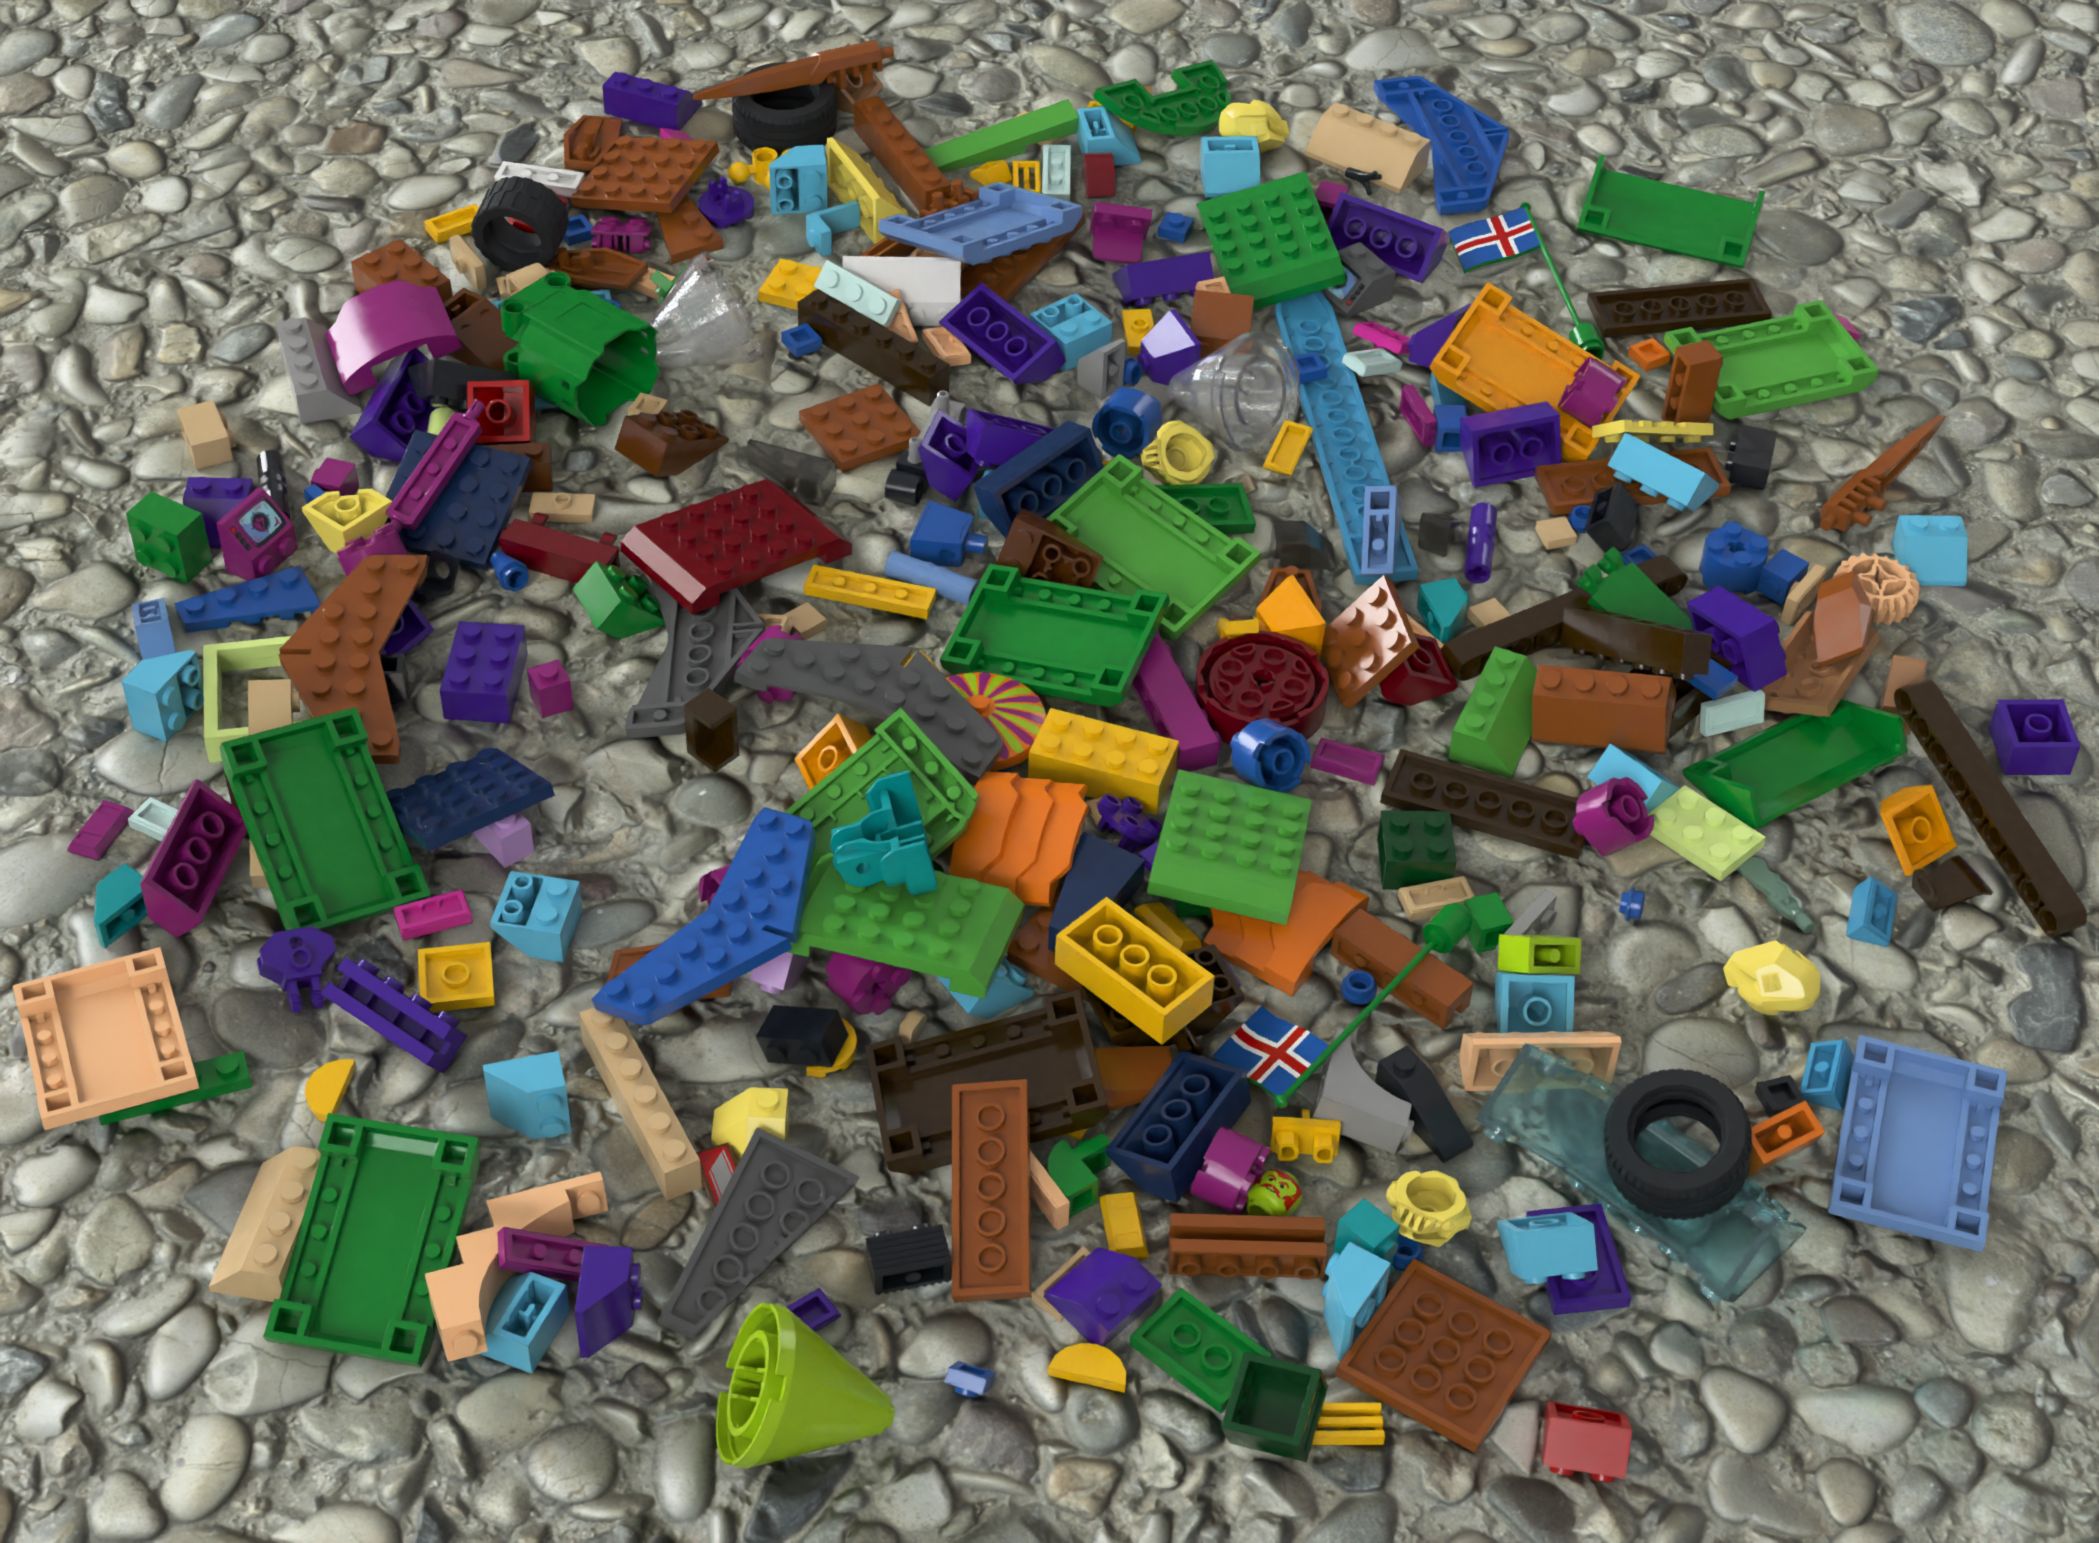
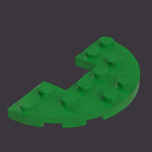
M1212 60L1174 69L1171 79L1179 86L1180 89L1152 96L1136 79L1097 88L1093 96L1107 110L1131 124L1153 132L1181 137L1203 134L1216 128L1219 125L1221 112L1231 103V93L1226 88L1227 79Z

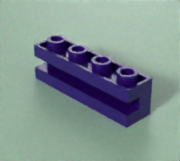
M344 957L337 970L345 974L338 986L328 981L321 995L426 1065L444 1073L468 1036L456 1028L460 1022L442 1010L438 1015L430 1011L433 1004L416 993L411 998L403 993L406 986L387 975L385 980H382L376 976L380 969L363 958L357 964Z

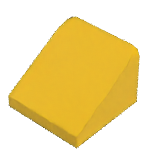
M1006 160L988 161L969 173L971 178L984 186L996 182L1006 184L1012 180Z

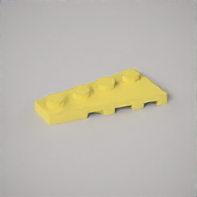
M1620 420L1592 426V438H1604L1605 444L1620 443L1625 432L1646 443L1650 442L1649 438H1657V444L1676 443V438H1683V444L1702 443V437L1714 435L1713 423L1682 422L1675 423L1674 426V422L1671 421L1652 423V421L1647 420L1639 422Z

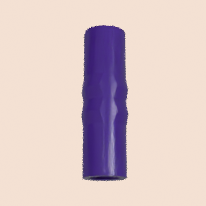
M1477 503L1471 510L1464 575L1472 583H1484L1491 577L1497 509L1490 503Z

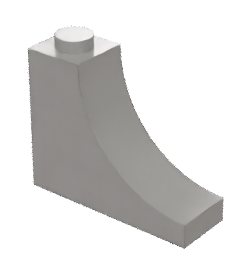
M1337 1028L1331 1043L1344 1031L1343 1029ZM1350 1034L1323 1063L1311 1119L1340 1120L1341 1135L1395 1154L1401 1140L1405 1142L1409 1140L1414 1126V1121L1409 1119L1412 1104L1390 1094L1377 1085L1364 1072L1354 1056Z

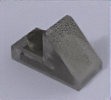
M1422 512L1418 547L1446 557L1454 535L1463 533L1466 522L1440 512Z

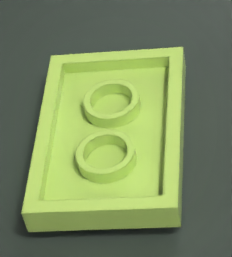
M1686 785L1648 813V816L1654 814V828L1650 836L1720 882L1765 845L1766 837Z

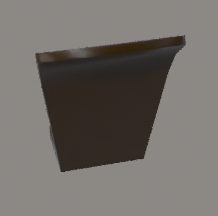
M1960 855L1949 858L1928 874L1922 869H1917L1913 872L1912 888L1933 912L1976 896L1993 894L1991 888Z

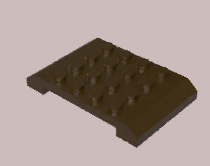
M1077 989L1043 998L1045 1008L917 1042L904 1045L901 1036L865 1045L885 1162L888 1170L912 1175L952 1164V1085L1027 1079L1029 1084L1030 1143L1094 1127L1109 1114V1109L1080 990Z

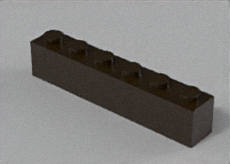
M816 289L797 302L798 326L807 323L822 338V344L927 406L933 404L938 392L944 390L949 393L950 364L819 289Z
M1565 606L1560 645L1573 648V654L1592 655L1594 659L1612 660L1614 664L1632 665V668L1652 670V673L1672 675L1673 673V678L1693 680L1694 674L1708 675L1713 634L1592 607Z

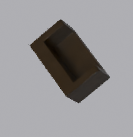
M710 688L684 704L688 754L713 772H717L740 756L737 708Z

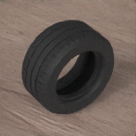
M777 62L761 65L748 71L744 75L788 62ZM825 79L821 84L812 86L807 84L771 92L732 97L734 132L737 138L749 149L754 151L762 147L772 148L777 152V158L781 156L783 151L792 149L795 146H825L827 138L833 137L837 129L836 89L833 83H827Z
M1673 1068L1659 1070L1658 1072L1654 1071L1650 1075H1643L1642 1078L1634 1080V1083L1628 1084L1612 1102L1607 1112L1604 1126V1150L1608 1174L1612 1178L1613 1185L1616 1186L1619 1193H1622L1624 1199L1628 1200L1630 1204L1636 1205L1637 1209L1644 1210V1213H1652L1655 1217H1662V1219L1672 1218V1220L1704 1217L1705 1214H1712L1715 1210H1720L1722 1206H1726L1730 1200H1733L1736 1194L1740 1192L1741 1187L1744 1186L1745 1179L1748 1177L1752 1148L1750 1119L1737 1095H1734L1733 1091L1727 1088V1085L1719 1083V1080L1716 1078H1711L1710 1075H1703L1701 1072L1688 1069ZM1684 1116L1700 1121L1714 1133L1720 1146L1717 1154L1706 1165L1693 1171L1672 1173L1656 1168L1641 1156L1636 1147L1639 1135L1651 1123L1662 1118Z

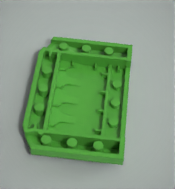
M899 708L874 729L876 732L874 737L784 812L807 819L813 825L816 841L810 874L820 857L831 852V829L856 823L869 814L870 809L865 794L877 778L909 771L927 835L931 860L936 858L965 833L979 802V794L902 708Z

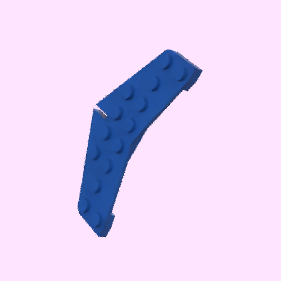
M1409 76L1374 80L1373 90L1376 96L1415 133L1431 140L1435 208L1438 214L1453 215L1464 212H1479L1486 209L1489 205L1509 142L1510 132H1508V128L1423 77Z
M764 807L751 823L708 910L616 978L608 981L591 999L595 1009L635 1024H652L791 950L790 942L797 944L816 841V833L812 823L807 819Z

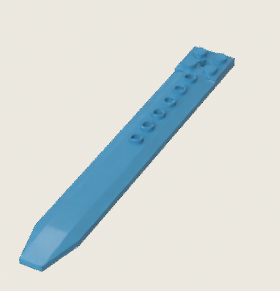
M1316 291L1276 303L1275 319L1287 359L1288 357L1316 351L1328 368L1327 378L1302 384L1298 383L1294 375L1293 379L1307 425L1313 428L1311 438L1343 540L1342 545L1354 584H1372L1382 576H1361L1365 487L1391 485L1354 371L1341 363L1347 350L1333 307L1321 291ZM1402 518L1394 576H1386L1392 581L1415 580L1418 577V567Z

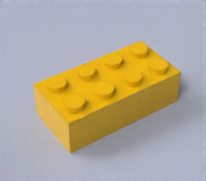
M1050 708L1029 751L1028 778L1050 779L1055 783L1086 784L1088 789L1085 796L1094 799L1103 797L1105 793L1122 800L1126 796H1130L1142 803L1144 806L1142 811L1157 815L1177 770L1179 741Z
M1105 897L1056 935L1055 965L1161 1045L1212 1005L1215 976L1108 897Z

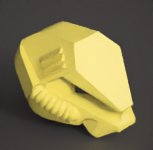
M1252 100L1250 104L1231 103L1220 114L1219 133L1222 137L1257 136L1260 153L1280 147L1285 143L1284 139L1290 135L1287 121L1282 120L1281 116L1270 104L1260 100Z
M1180 420L1170 421L1162 425L1157 431L1158 438L1142 450V465L1159 482L1170 485L1198 484L1208 474L1211 462L1215 458L1213 444L1196 429Z
M1776 940L1735 952L1723 968L1727 984L1731 987H1737L1738 994L1754 1010L1762 1014L1777 1015L1780 1011H1804L1811 1008L1820 995V973L1817 967L1799 951H1794L1786 944H1780Z
M1416 1170L1410 1171L1402 1175L1398 1180L1392 1181L1386 1191L1387 1201L1392 1207V1220L1400 1225L1399 1233L1407 1238L1440 1248L1457 1232L1464 1229L1468 1230L1472 1218L1464 1192L1460 1190L1457 1180L1437 1170L1420 1173Z

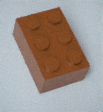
M401 239L390 242L351 261L355 290L359 293L388 282L402 280L418 287H436L443 303L452 297L450 279Z

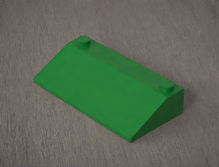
M1599 155L1577 226L1578 231L1743 269L1762 211L1765 191L1759 190L1756 203L1607 170L1604 166L1605 155Z
M1841 699L1829 717L1796 714L1682 769L1683 776L1715 805L1751 828H1762L1767 826L1769 821L1879 766L1891 764L1895 758L1907 753L1903 720L1900 715Z

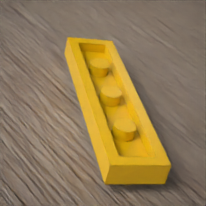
M814 564L804 583V595L928 619L937 596V589Z

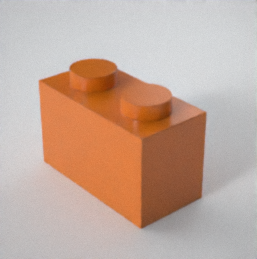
M1806 1100L1751 1127L1752 1148L1748 1176L1751 1177L1810 1147L1825 1134L1824 1129Z

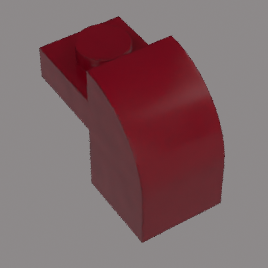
M1084 153V164L1081 166L1082 177H1084L1085 198L1115 197L1113 153Z

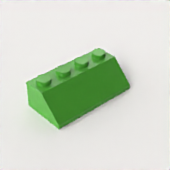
M1494 647L1452 731L1448 759L1512 779L1532 737V697L1537 669L1527 656Z

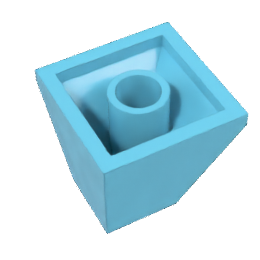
M1496 971L1495 1015L1497 1033L1573 1032L1575 976Z

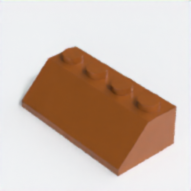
M1538 664L1532 697V740L1607 749L1609 744H1612L1625 751L1665 755L1676 699V690L1672 677Z

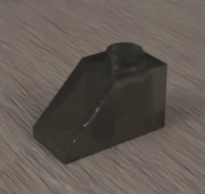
M1304 520L1273 521L1270 542L1272 567L1287 568L1288 566H1295L1298 569L1308 570L1336 569L1333 543Z

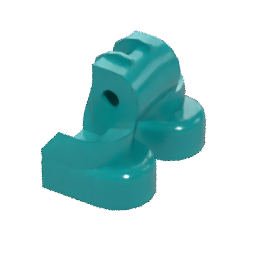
M909 771L877 778L865 794L870 813L856 823L831 829L830 849L833 853L835 869L837 872H840L845 882L856 887H867L884 880L886 887L906 884L908 892L914 896L939 890L928 849L929 844Z

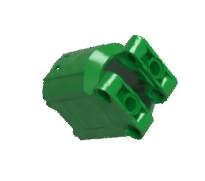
M558 271L550 272L501 303L502 330L506 337L519 342L514 348L504 354V372L519 374L518 380H530L535 386V395L597 429L606 424V416L628 401H635L640 393L649 394L660 372L655 359L657 347L655 335L660 332L647 322L585 289L575 290L571 288V279L568 274ZM642 347L648 350V354L642 351Z

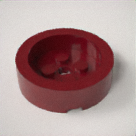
M1270 631L1244 634V637L1231 640L1226 636L1212 644L1203 653L1198 662L1195 683L1196 701L1200 708L1206 710L1212 730L1217 731L1221 741L1230 745L1236 733L1241 732L1251 722L1264 718L1288 726L1308 740L1318 731L1325 717L1329 675L1327 668H1323L1317 659L1318 654L1308 645L1293 637ZM1260 679H1264L1269 682L1262 683L1259 687L1257 681H1259Z

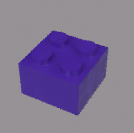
M1998 700L1988 728L2004 775H2070L2080 750V744L2064 700Z

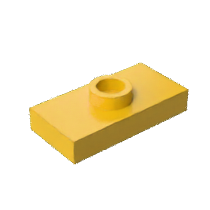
M1151 309L1122 310V324L1128 355L1140 354L1141 340L1154 327Z

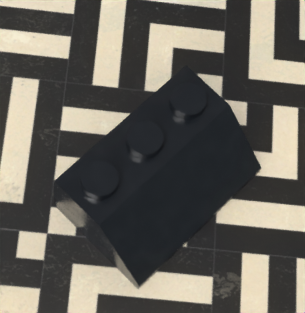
M436 358L408 367V375L418 399L430 401L429 405L433 407L446 408L448 405L458 406V411L467 412V381L519 379V374Z

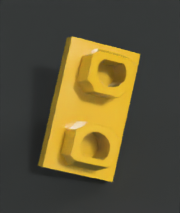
M1301 1109L1300 1118L1273 1116L1270 1139L1271 1153H1276L1279 1161L1293 1162L1298 1158V1154L1313 1155V1159L1317 1163L1330 1164L1334 1156H1338L1341 1122L1340 1120L1311 1119L1309 1109Z

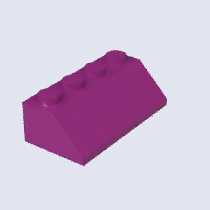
M198 779L192 782L140 882L148 917L176 938H179L202 922L247 832L240 811Z

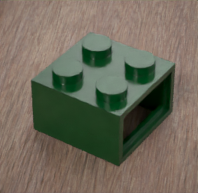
M1381 810L1377 845L1382 890H1399L1402 887L1454 878L1457 862L1450 811Z
M1244 1352L1221 1425V1429L1228 1442L1307 1462L1329 1387L1322 1370Z

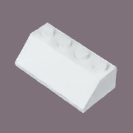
M843 256L844 269L885 292L899 289L913 326H941L939 321L960 303L961 261L948 257Z

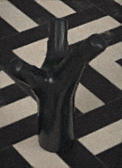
M1348 167L1345 171L1347 178L1358 181L1365 187L1367 195L1372 194L1370 181L1382 179V175L1378 174L1377 171L1365 172L1352 167Z

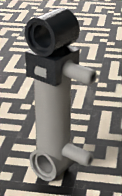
M943 390L937 393V397L930 410L929 419L918 437L909 439V450H903L896 462V469H892L887 478L885 486L886 499L912 506H917L920 503L923 493H926L930 485L918 447L939 409L965 426L968 410L967 404L949 400V393Z

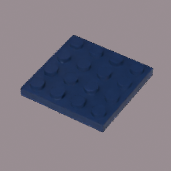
M419 430L414 431L387 491L386 498L393 502L438 435ZM474 444L416 530L402 528L399 532L406 550L430 556L431 551L437 549L459 559L462 565L487 571L490 566V557L496 552L499 545L500 534L509 522L533 466L531 457ZM387 518L385 524L390 523L391 520Z
M487 748L476 754L477 757L465 762L451 763L446 767L445 771L435 775L421 776L415 780V784L403 789L395 788L389 790L386 794L400 830L429 852L555 796L552 784L498 748Z

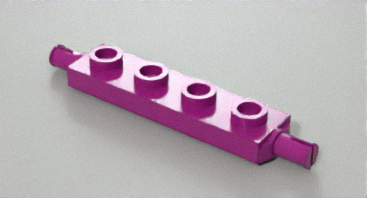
M474 400L465 414H452L386 510V514L391 520L390 524L393 529L397 530L398 534L402 528L416 530L483 432L480 424L476 421L486 408L482 402Z

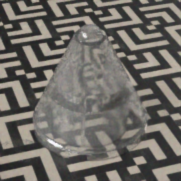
M706 251L693 257L648 321V324L660 332L655 335L657 346L655 359L659 369L754 363L764 357L760 340L754 343L751 341L754 339L752 330L755 328L745 308L721 268L719 267L712 271L707 263L713 261V258ZM642 347V351L648 354V350Z
M1248 332L1236 337L1175 374L1168 385V392L1174 403L1230 449L1243 455L1260 456L1270 452L1284 420H1289L1290 416L1297 415L1300 400L1298 368L1288 346H1281L1276 341L1277 336L1264 332Z

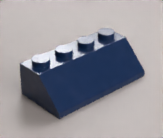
M1066 421L972 485L982 511L1006 539L1015 517L1022 509L1045 519L1048 518L1103 469L1104 466L1091 429L1071 421Z
M1181 1050L1107 1147V1156L1144 1192L1178 1203L1194 1181L1198 1170L1201 1171L1206 1160L1204 1156L1218 1130L1221 1127L1223 1128V1126L1232 1129L1252 1102L1246 1070Z

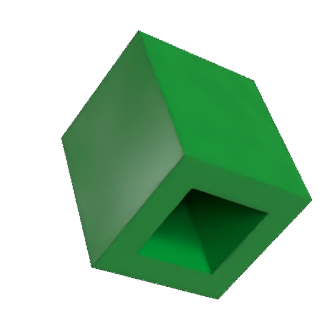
M1498 893L1477 895L1465 899L1463 906L1470 911L1473 918L1471 929L1467 936L1475 951L1482 953L1496 949V946L1499 944V934H1505L1514 924Z

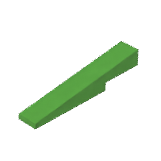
M1069 99L929 147L923 151L943 173L1024 154L1026 152V145L1076 134L1079 117Z

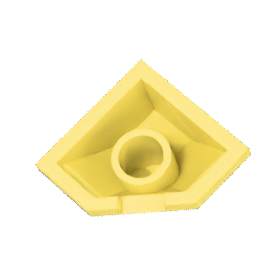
M359 489L358 495L340 496L339 491L325 492L302 507V511L328 549L337 554L336 551L345 547L344 544L358 536H362L365 540V538L374 534L373 531L385 525L388 518L386 510L392 503V500L373 489Z
M750 1087L714 1109L711 1144L715 1147L729 1143L739 1163L756 1128L787 1142L789 1126L788 1088Z

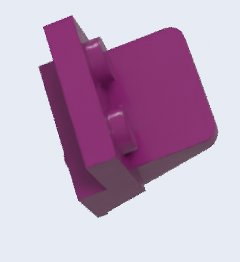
M1095 202L1090 216L1089 233H1093L1092 257L1096 260L1114 264L1129 265L1140 263L1143 240L1146 241L1153 209Z

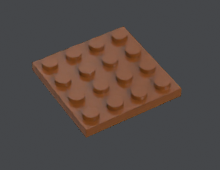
M619 137L616 140V146L604 155V160L600 165L590 172L580 184L577 193H573L570 197L572 206L575 208L672 213L719 153L718 144L715 141H705L703 139L680 140L679 138Z
M1413 1258L1338 1364L1335 1376L1470 1451L1477 1453L1550 1342L1552 1332Z

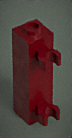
M538 512L533 515L531 522L515 518L509 527L501 532L499 537V547H501V550L508 556L524 563L528 569L578 583L596 561L607 566L612 564L620 569L619 549L613 546L617 540V535L605 532L601 536L600 541L596 542L545 527L544 525L549 516Z

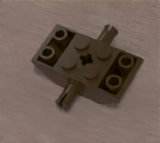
M1211 944L1184 953L1215 976L1212 1005L1162 1045L1082 985V991L1110 1041L1123 1047L1175 1045L1179 1053L1182 1050L1201 1056L1203 1054V1047L1199 1044L1196 1037L1209 1034L1245 998L1243 991L1216 946Z

